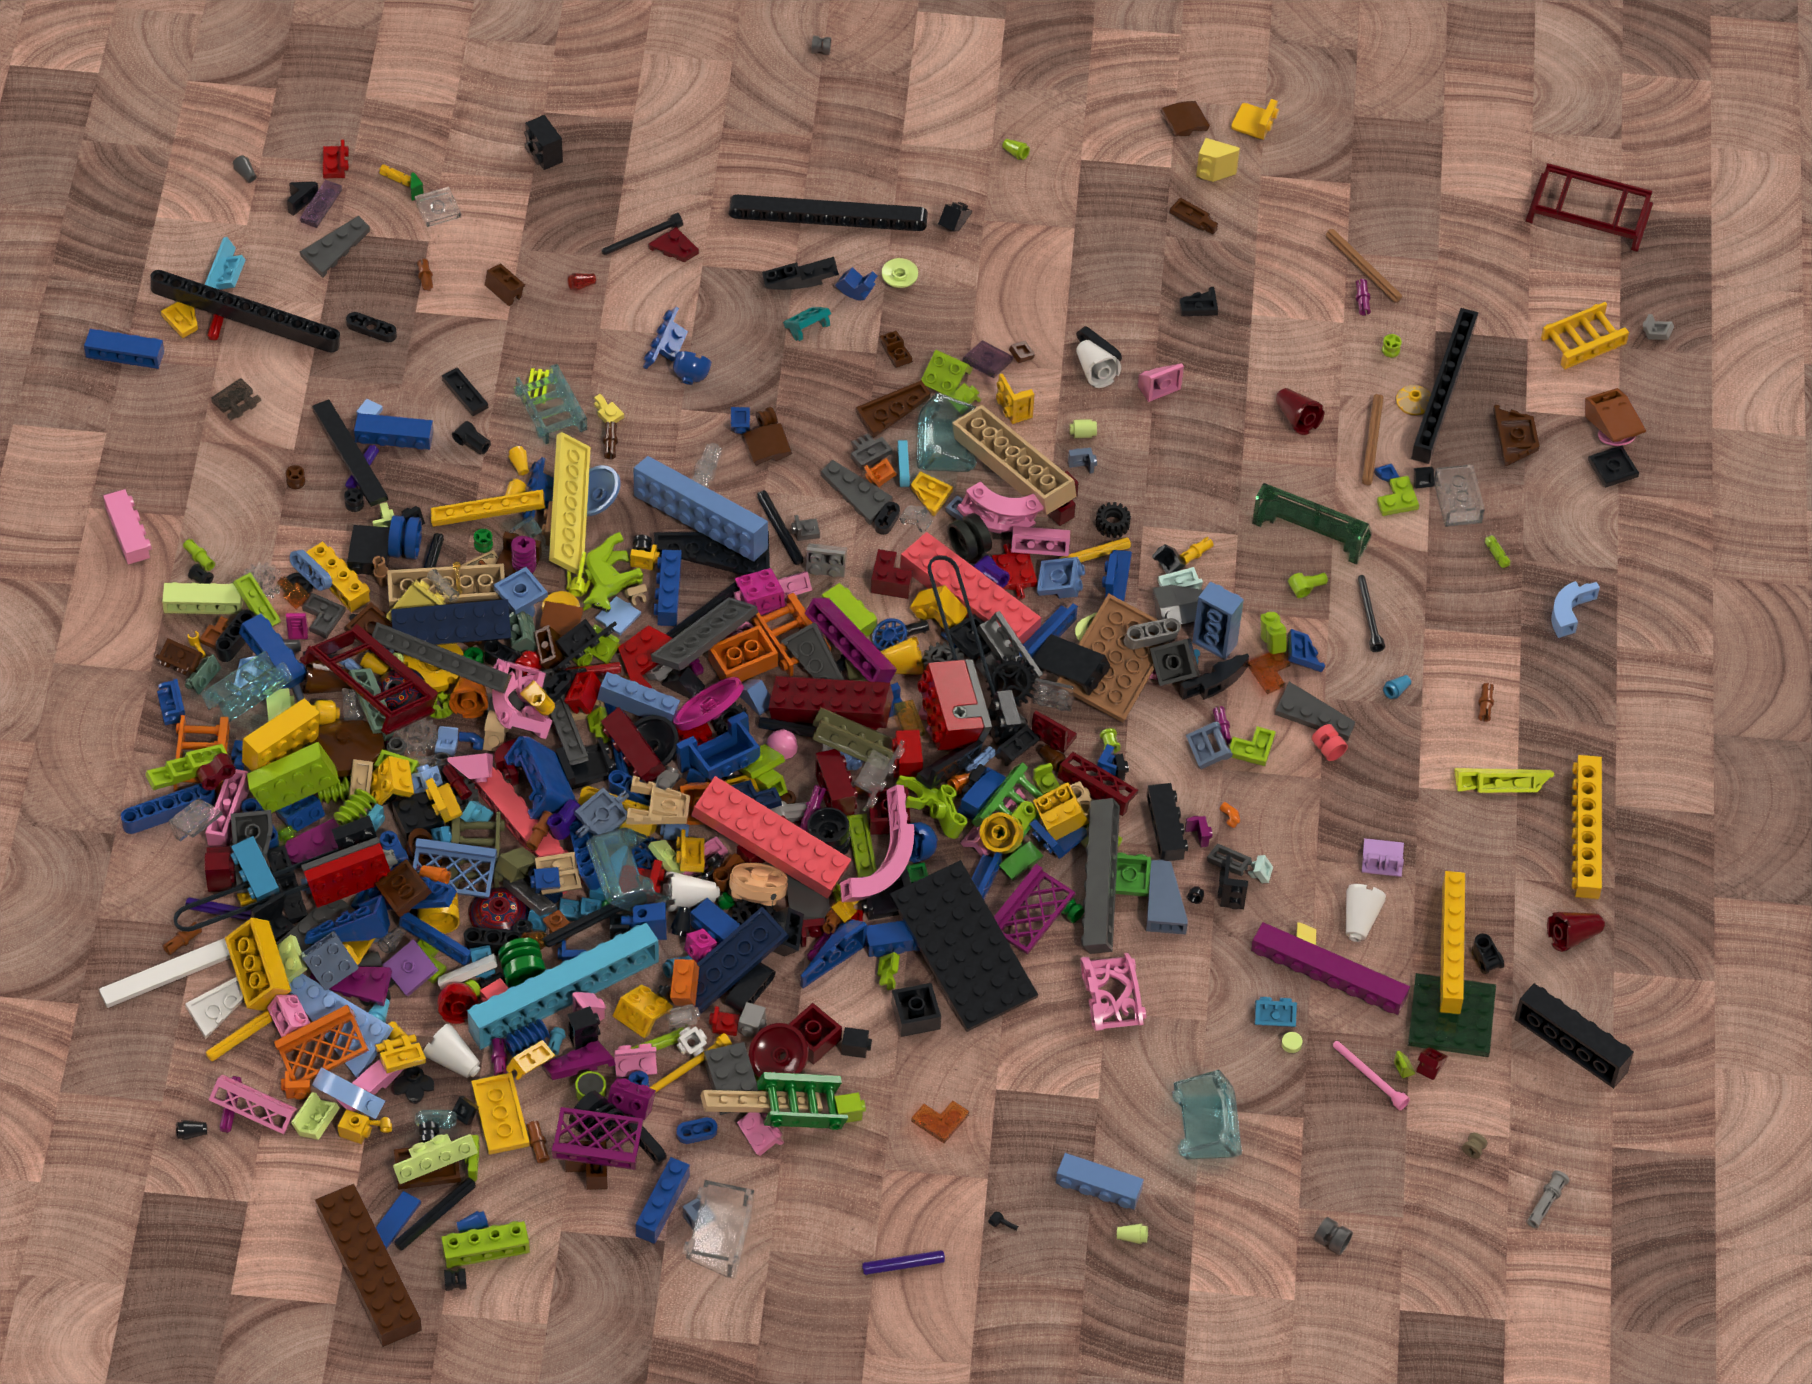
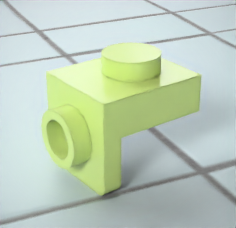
M387 502L381 503V519L374 520L372 522L373 526L390 528L394 515L393 510H389Z

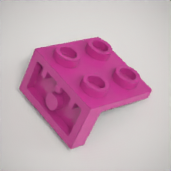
M771 568L735 578L745 602L757 606L760 615L785 607L784 591Z

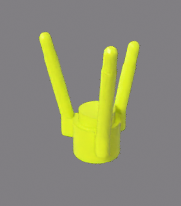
M586 552L582 553L577 577L571 580V572L567 570L566 590L575 597L587 594L591 584V580H587L585 583V580L581 578Z

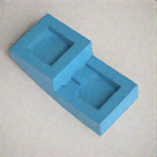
M582 897L580 901L560 898L558 910L563 913L568 921H576L600 909L602 900Z

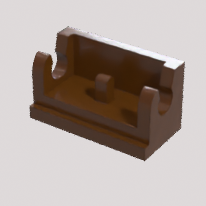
M498 264L488 269L486 273L485 286L508 306L512 305L515 296L520 300L525 284L506 267Z

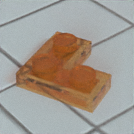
M1285 652L1277 654L1267 653L1248 662L1249 669L1267 694L1284 687L1285 682L1278 674V671L1291 666V662L1288 661V656Z
M952 1101L941 1114L923 1104L912 1116L911 1122L945 1144L969 1116V1111L955 1101Z

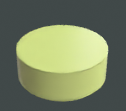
M1288 1032L1283 1036L1281 1044L1286 1052L1296 1053L1301 1049L1303 1041L1298 1033Z

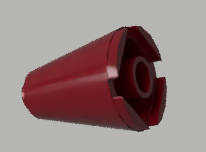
M1284 388L1277 393L1276 403L1296 433L1307 435L1310 433L1309 430L1319 427L1325 415L1321 403L1289 388Z
M1554 912L1547 920L1548 937H1552L1554 943H1551L1552 946L1560 952L1567 951L1600 934L1605 927L1604 919L1597 913Z

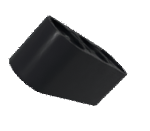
M251 610L240 611L217 639L215 644L216 653L220 661H231L246 643L239 634L242 623L255 617L254 612Z
M470 927L464 932V945L469 950L490 945L491 954L498 956V951L504 944L514 939L522 938V935L517 931Z
M760 962L733 988L726 998L725 1005L742 1014L746 1002L755 1003L773 981L776 971Z

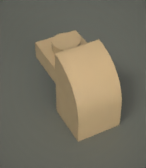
M491 709L487 715L483 750L496 751L501 744L505 743L506 732H509V729L505 728L498 720L494 709Z

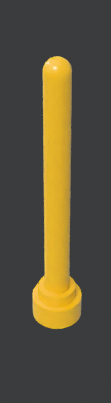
M723 1033L716 1038L714 1045L706 1050L732 1045V1042ZM704 1051L649 1088L658 1092L703 1062Z

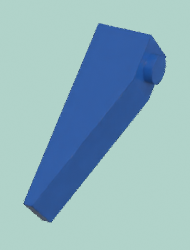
M380 895L358 904L359 909L351 913L347 910L341 913L342 915L336 921L328 920L307 931L304 939L305 944H315L333 931L339 936L341 942L366 941L384 937L390 926L384 896Z
M852 919L840 924L801 974L800 986L805 988L866 946L867 924L863 921Z

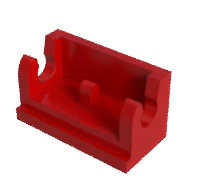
M593 671L577 673L564 702L576 714L579 713L577 707H580L585 714H591L602 683Z

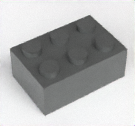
M744 1042L704 1051V1065L712 1090L759 1091ZM719 1112L720 1115L732 1113V1112Z

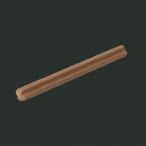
M1334 229L1327 231L1326 237L1394 303H1398L1402 299V294Z
M1375 394L1373 397L1362 478L1364 485H1371L1373 481L1384 398L1381 394Z

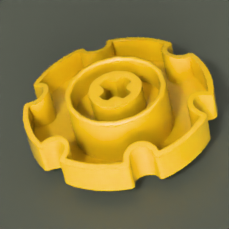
M457 644L437 645L464 656L462 649ZM404 654L403 663L407 667L418 671L426 683L438 693L449 690V685H456L460 678L456 674Z

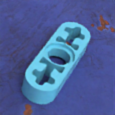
M898 440L900 487H909L907 440Z

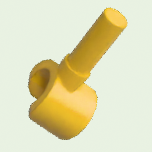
M195 631L196 637L193 638L188 634L189 644L195 646L199 652L203 653L202 657H205L206 654L201 647L199 633Z
M383 1117L380 1120H369L370 1125L380 1126V1131L383 1133L392 1131V1123L388 1117Z

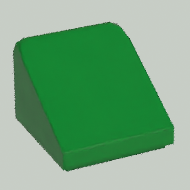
M414 172L411 173V200L413 201L424 194L423 183Z

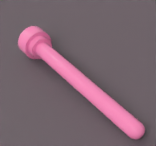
M1339 1041L1333 1043V1047L1392 1098L1393 1106L1399 1111L1408 1105L1410 1098L1405 1093L1396 1092Z

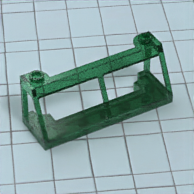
M1266 483L1262 484L1256 495L1252 524L1259 527L1265 521H1270L1273 524L1278 517L1345 543L1343 551H1348L1349 562L1358 564L1372 538V530L1369 523Z

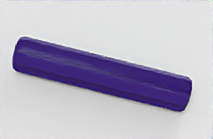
M370 445L363 455L369 466L379 453L376 445ZM352 475L345 484L348 489L358 486Z

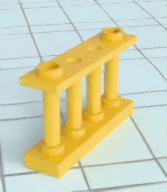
M1606 302L1595 304L1589 309L1555 323H1549L1543 327L1541 340L1545 341L1552 338L1563 353L1560 365L1564 370L1627 344L1629 331L1625 327L1616 330L1605 316ZM1598 319L1609 334L1600 336L1590 322ZM1583 325L1593 338V341L1585 343L1574 328ZM1568 332L1578 347L1569 349L1559 334Z

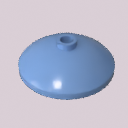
M600 465L589 469L587 516H593L605 511L615 501L619 493L620 477L609 466Z

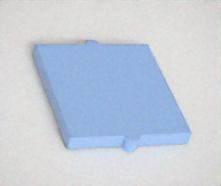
M616 596L610 602L611 610L609 612L602 610L595 617V620L606 627L616 621L617 625L613 627L614 632L621 635L641 615V611L631 606L630 602L627 603Z

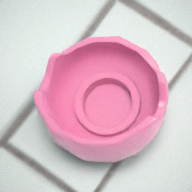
M784 729L774 731L767 739V745L782 754L785 760L797 753V740L790 731Z

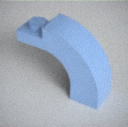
M1575 581L1566 585L1558 593L1551 615L1552 626L1558 638L1576 633L1578 620L1572 608L1597 599L1600 589L1597 582L1586 583L1579 587Z
M322 1067L312 1083L313 1087L374 1119L377 1118L385 1103V1100Z

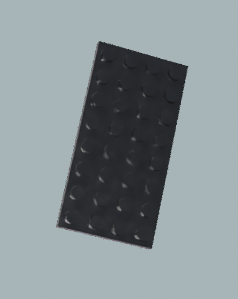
M961 860L890 893L893 904L966 1032L1038 998L1037 991Z

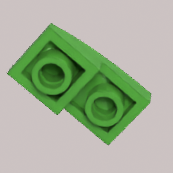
M1029 841L1011 854L999 866L1014 881L1027 868L1030 869L1044 855Z

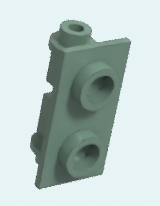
M214 654L203 658L200 665L196 668L197 673L193 672L185 680L186 688H194L198 695L204 690L221 669Z

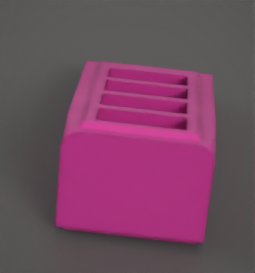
M286 613L288 639H308L306 613Z

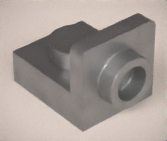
M794 515L791 529L792 533L796 534L797 541L820 538L817 518L799 521V516Z

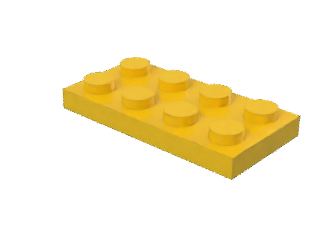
M512 1072L471 1081L476 1105L479 1106L478 1113L489 1155L529 1147L530 1143Z

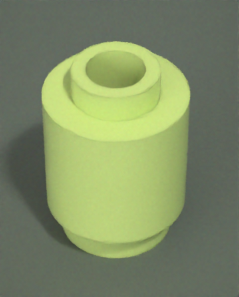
M1092 419L1073 420V424H1070V435H1073L1074 438H1092V436H1097V422L1092 421Z

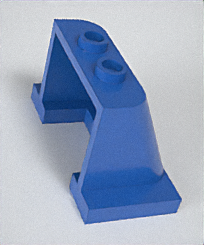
M745 711L727 719L728 732L697 746V740L692 736L677 743L676 751L679 771L684 773L690 768H695L712 781L715 776L719 779L729 776L731 773L755 762L760 756V746L749 733V717Z

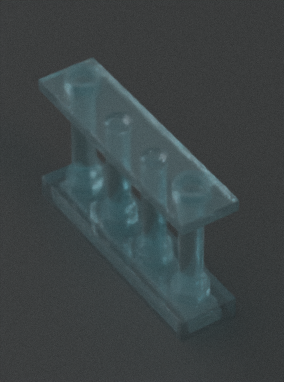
M558 364L551 365L550 374L543 379L523 385L519 377L516 378L515 394L517 397L520 396L536 426L538 437L542 438L545 444H549V433L574 425L578 427L580 432L587 430V418ZM548 384L555 385L556 387L555 391L532 399L528 394V391ZM558 397L564 401L562 405L539 413L535 405ZM565 411L567 413L570 412L571 418L549 426H545L542 420Z
M264 651L203 691L201 695L209 710L219 705L224 717H229L230 722L294 679L285 663L281 662L274 667L268 653Z

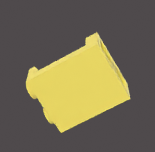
M415 579L391 609L446 605V603L444 602L445 598L438 592L434 594L429 590L430 586L423 580L419 582ZM390 610V611L387 613L386 618L389 619V620L392 622V616H391V610Z

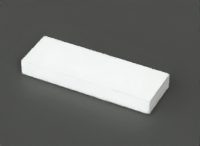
M491 954L438 977V985L442 990L448 984L461 983L497 967V959L494 954Z

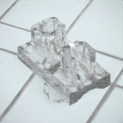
M342 689L344 721L364 719V711L356 691L353 689Z

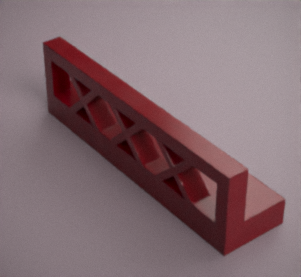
M1072 752L1060 764L1058 779L1065 783L1068 782L1070 785L1080 781L1083 787L1089 790L1090 797L1094 800L1114 798L1120 806L1119 815L1121 816L1125 815L1129 802L1138 794V789L1075 752ZM1072 760H1075L1078 763H1080L1081 766H1073L1072 764H1070V762ZM1086 771H1094L1097 776H1090ZM1109 780L1113 785L1107 786L1103 781ZM1119 790H1126L1130 794L1126 797Z

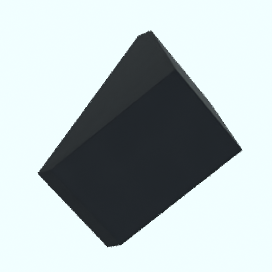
M689 666L682 670L672 669L662 682V686L689 699L705 689L703 682Z

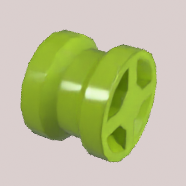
M1395 334L1385 336L1382 353L1390 358L1398 356L1402 343L1401 338Z

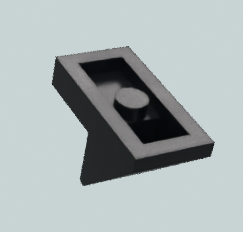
M317 182L289 183L291 196L287 200L288 213L294 216L319 196Z

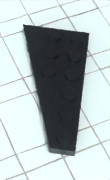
M769 531L768 549L755 561L743 557L741 554L701 532H654V544L657 545V552H660V554H662V550H681L682 560L741 575H748L770 568Z

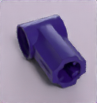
M984 556L973 565V567L1003 588L1008 584L1010 579L1009 573L998 567L990 556Z
M569 799L558 813L551 815L547 820L552 835L557 840L565 839L570 834L569 827L577 818L574 812L581 806L575 800Z

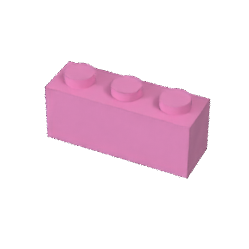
M1013 526L1011 552L1069 556L1070 530Z

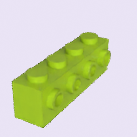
M513 1221L506 1225H492L485 1229H471L467 1232L450 1233L441 1237L447 1269L530 1253L525 1221Z

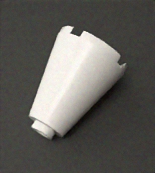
M1089 340L1082 341L1077 346L1076 352L1087 381L1096 388H1103L1112 384L1116 375L1119 376L1121 372L1120 361Z
M672 871L665 874L664 878H668L667 884H663V902L668 906L666 911H677L678 906L695 907L706 898L712 902L719 898L720 889L719 886H716L715 882Z
M1351 884L1346 890V935L1353 942H1361V940L1366 939L1385 903V893L1373 887V890L1366 889L1367 885Z
M445 1024L433 1036L434 1040L431 1044L428 1043L423 1050L426 1058L466 1078L474 1077L480 1070V1061L450 1024Z

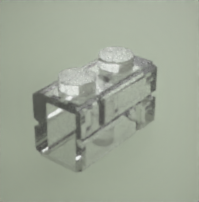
M693 1004L666 1011L669 1029L674 1031L696 1025L700 1019L698 1007L695 1008Z

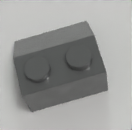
M1191 638L1150 648L1159 686L1200 676Z

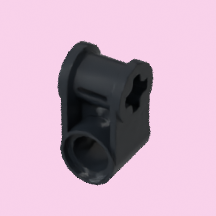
M497 640L487 641L484 644V660L492 666L496 664L497 659L514 663L521 656L515 649L509 648ZM509 667L508 674H509L510 672H512V668H510V667Z
M1484 933L1478 934L1472 946V954L1477 960L1482 973L1488 974L1490 970L1504 968L1503 957L1497 950L1492 938Z

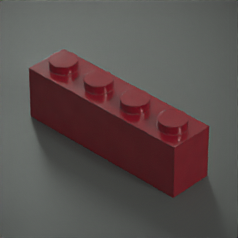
M620 707L601 721L605 727L602 730L609 739L611 737L614 739L615 742L612 744L619 753L621 751L624 753L625 756L622 758L629 767L631 765L634 767L635 770L632 772L635 776L640 777V780L643 779L648 784L649 781L654 780L666 770L634 723Z

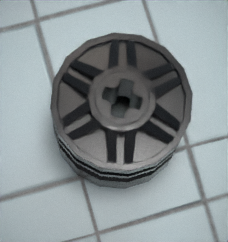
M822 808L810 816L807 823L808 833L840 853L847 854L851 847L849 821L846 815L841 810L835 808Z
M596 1090L587 1093L574 1107V1109L624 1116V1112L616 1108L614 1104H608V1100ZM570 1115L569 1125L577 1120L574 1115ZM591 1117L582 1121L588 1129L597 1124V1121ZM608 1120L603 1124L609 1132L618 1126L613 1120ZM580 1123L573 1127L581 1134L585 1132ZM601 1127L591 1132L596 1140L606 1134ZM589 1135L585 1136L588 1140L593 1141Z

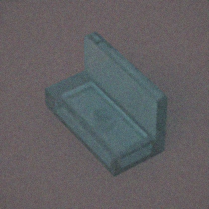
M532 515L509 531L514 533L524 527L530 538H535L542 532Z

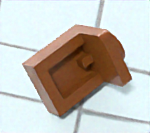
M560 910L543 918V923L549 929V934L570 924Z

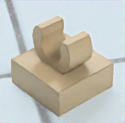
M645 584L628 588L624 591L626 598L631 597L632 606L637 605L636 597H640L642 603L646 602V597L643 594L647 592Z

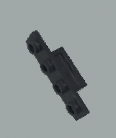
M584 619L555 641L566 658L552 668L554 672L558 669H561V671L565 670L571 665L569 662L574 657L576 660L586 653L584 649L588 646L592 649L600 643L599 638L604 635L606 638L615 631L613 627L617 625L616 621L597 634L587 619Z

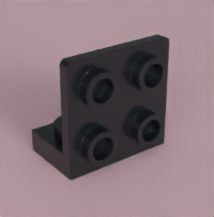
M283 892L272 896L264 904L255 906L251 911L252 918L269 921L276 942L295 927L282 913L286 898Z

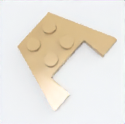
M633 776L630 792L651 795L649 811L628 808L626 824L687 823L690 803L689 795L670 788H666V790L656 787V783L649 781L646 784L640 781V777Z

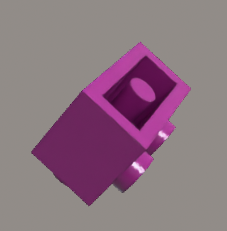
M617 1078L610 1087L608 1104H614L624 1114L633 1115L636 1118H643L645 1120L652 1111L656 1090L650 1089L646 1085L632 1083L625 1078Z

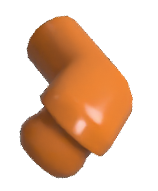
M1223 802L1220 810L1230 817L1226 823L1230 827L1235 828L1241 821L1239 812L1228 803Z

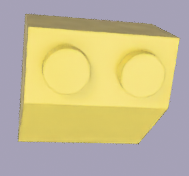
M1205 138L1198 156L1196 177L1214 182L1235 175L1237 173L1240 148Z

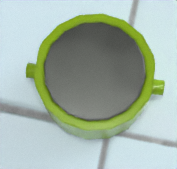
M587 1071L577 1078L575 1087L578 1101L594 1090L603 1097H606V1081L600 1073Z

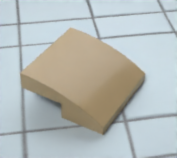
M575 852L535 858L536 869L558 867L560 889L541 890L542 895L582 889Z

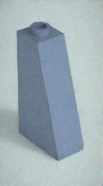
M1151 860L1146 931L1186 935L1188 919L1172 863L1164 860Z

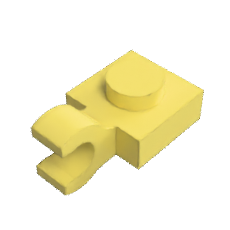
M601 394L594 397L596 400L594 405L599 409L598 416L604 423L609 422V427H611V421L617 423L624 418V413L613 402L607 404Z

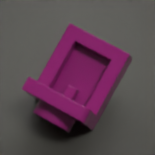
M1206 816L1186 818L1185 832L1197 831L1200 847H1208L1209 840L1213 835L1212 828L1208 827Z

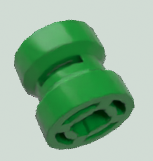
M1072 898L1061 914H1065L1071 923H1075L1083 916L1085 910L1081 904H1077L1075 899Z

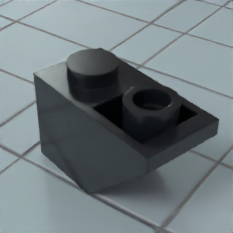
M962 202L945 204L938 225L952 231H960L973 210L968 209V205Z

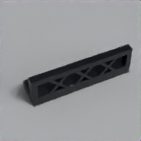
M977 740L966 748L953 750L918 772L916 780L928 789H933L963 770L969 763L972 764L971 761L980 754L983 742Z

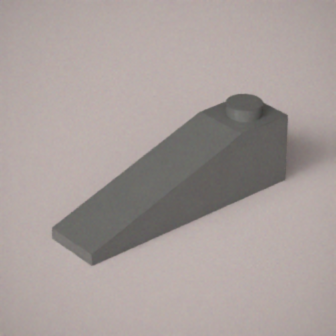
M271 810L231 814L233 845L254 836L266 860L273 832ZM239 864L235 865L237 886L246 883L243 882L239 871L242 870ZM244 888L237 891V893H248V890Z

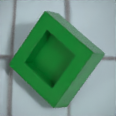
M925 862L906 866L911 883L928 876Z

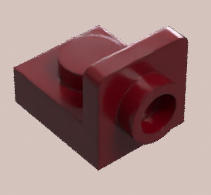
M824 918L803 920L801 933L802 947H806V937L816 938L824 936Z

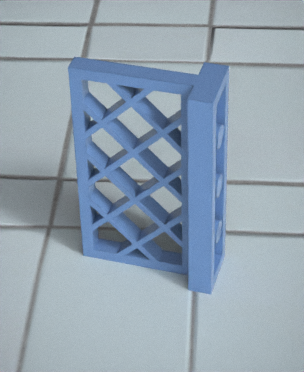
M416 839L413 867L416 871L418 866L422 867L419 863L420 854L429 855L432 859L426 866H431L435 863L437 867H440L437 861L442 857H447L452 862L446 867L447 871L455 866L460 875L448 883V885L453 886L457 890V894L490 898L498 855L496 849ZM462 860H468L472 866L462 872L457 864ZM483 862L491 863L490 870L482 875L477 866ZM475 869L480 877L470 883L465 875ZM463 877L468 886L464 889H457L453 883ZM483 880L487 885L486 893L477 892L473 886Z

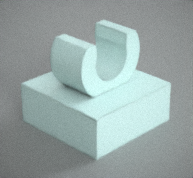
M1258 855L1257 860L1251 863L1254 870L1248 871V874L1251 878H1258L1261 883H1269L1273 866L1265 855Z

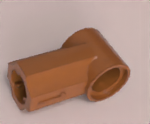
M736 853L729 854L723 864L713 872V882L716 883V886H719L720 893L729 891L732 869L736 865L745 863L741 856Z

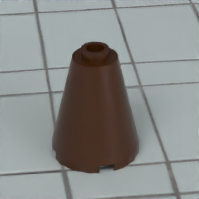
M319 659L306 664L305 669L307 673L304 678L306 686L303 685V694L352 691V688ZM341 667L346 673L349 672V669Z

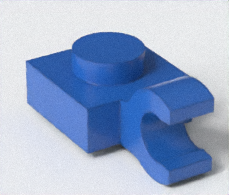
M235 740L231 759L235 760V769L244 770L245 765L242 762L243 741Z

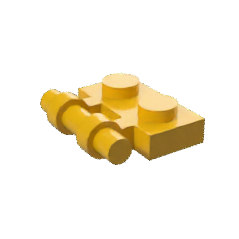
M405 1034L401 1035L398 1039H386L382 1043L375 1044L376 1052H381L380 1060L386 1074L426 1063V1057L420 1043H415L417 1042L415 1034L409 1036Z

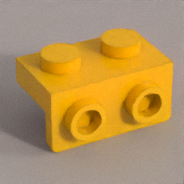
M433 778L425 781L428 789H425L429 800L434 799L435 804H432L436 815L441 814L445 823L463 814L449 783L437 787Z
M681 829V837L677 836L676 848H680V851H677L676 863H680V871L704 872V838L685 837V829Z

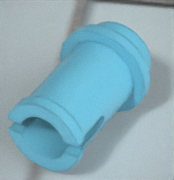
M554 1027L550 1031L551 1038L548 1047L552 1052L555 1051V1055H558L562 1040L566 1038L564 1029Z

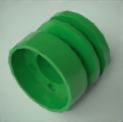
M514 939L504 944L498 951L505 983L509 988L512 986L516 987L524 983L528 978H534L546 970L539 943L535 939Z

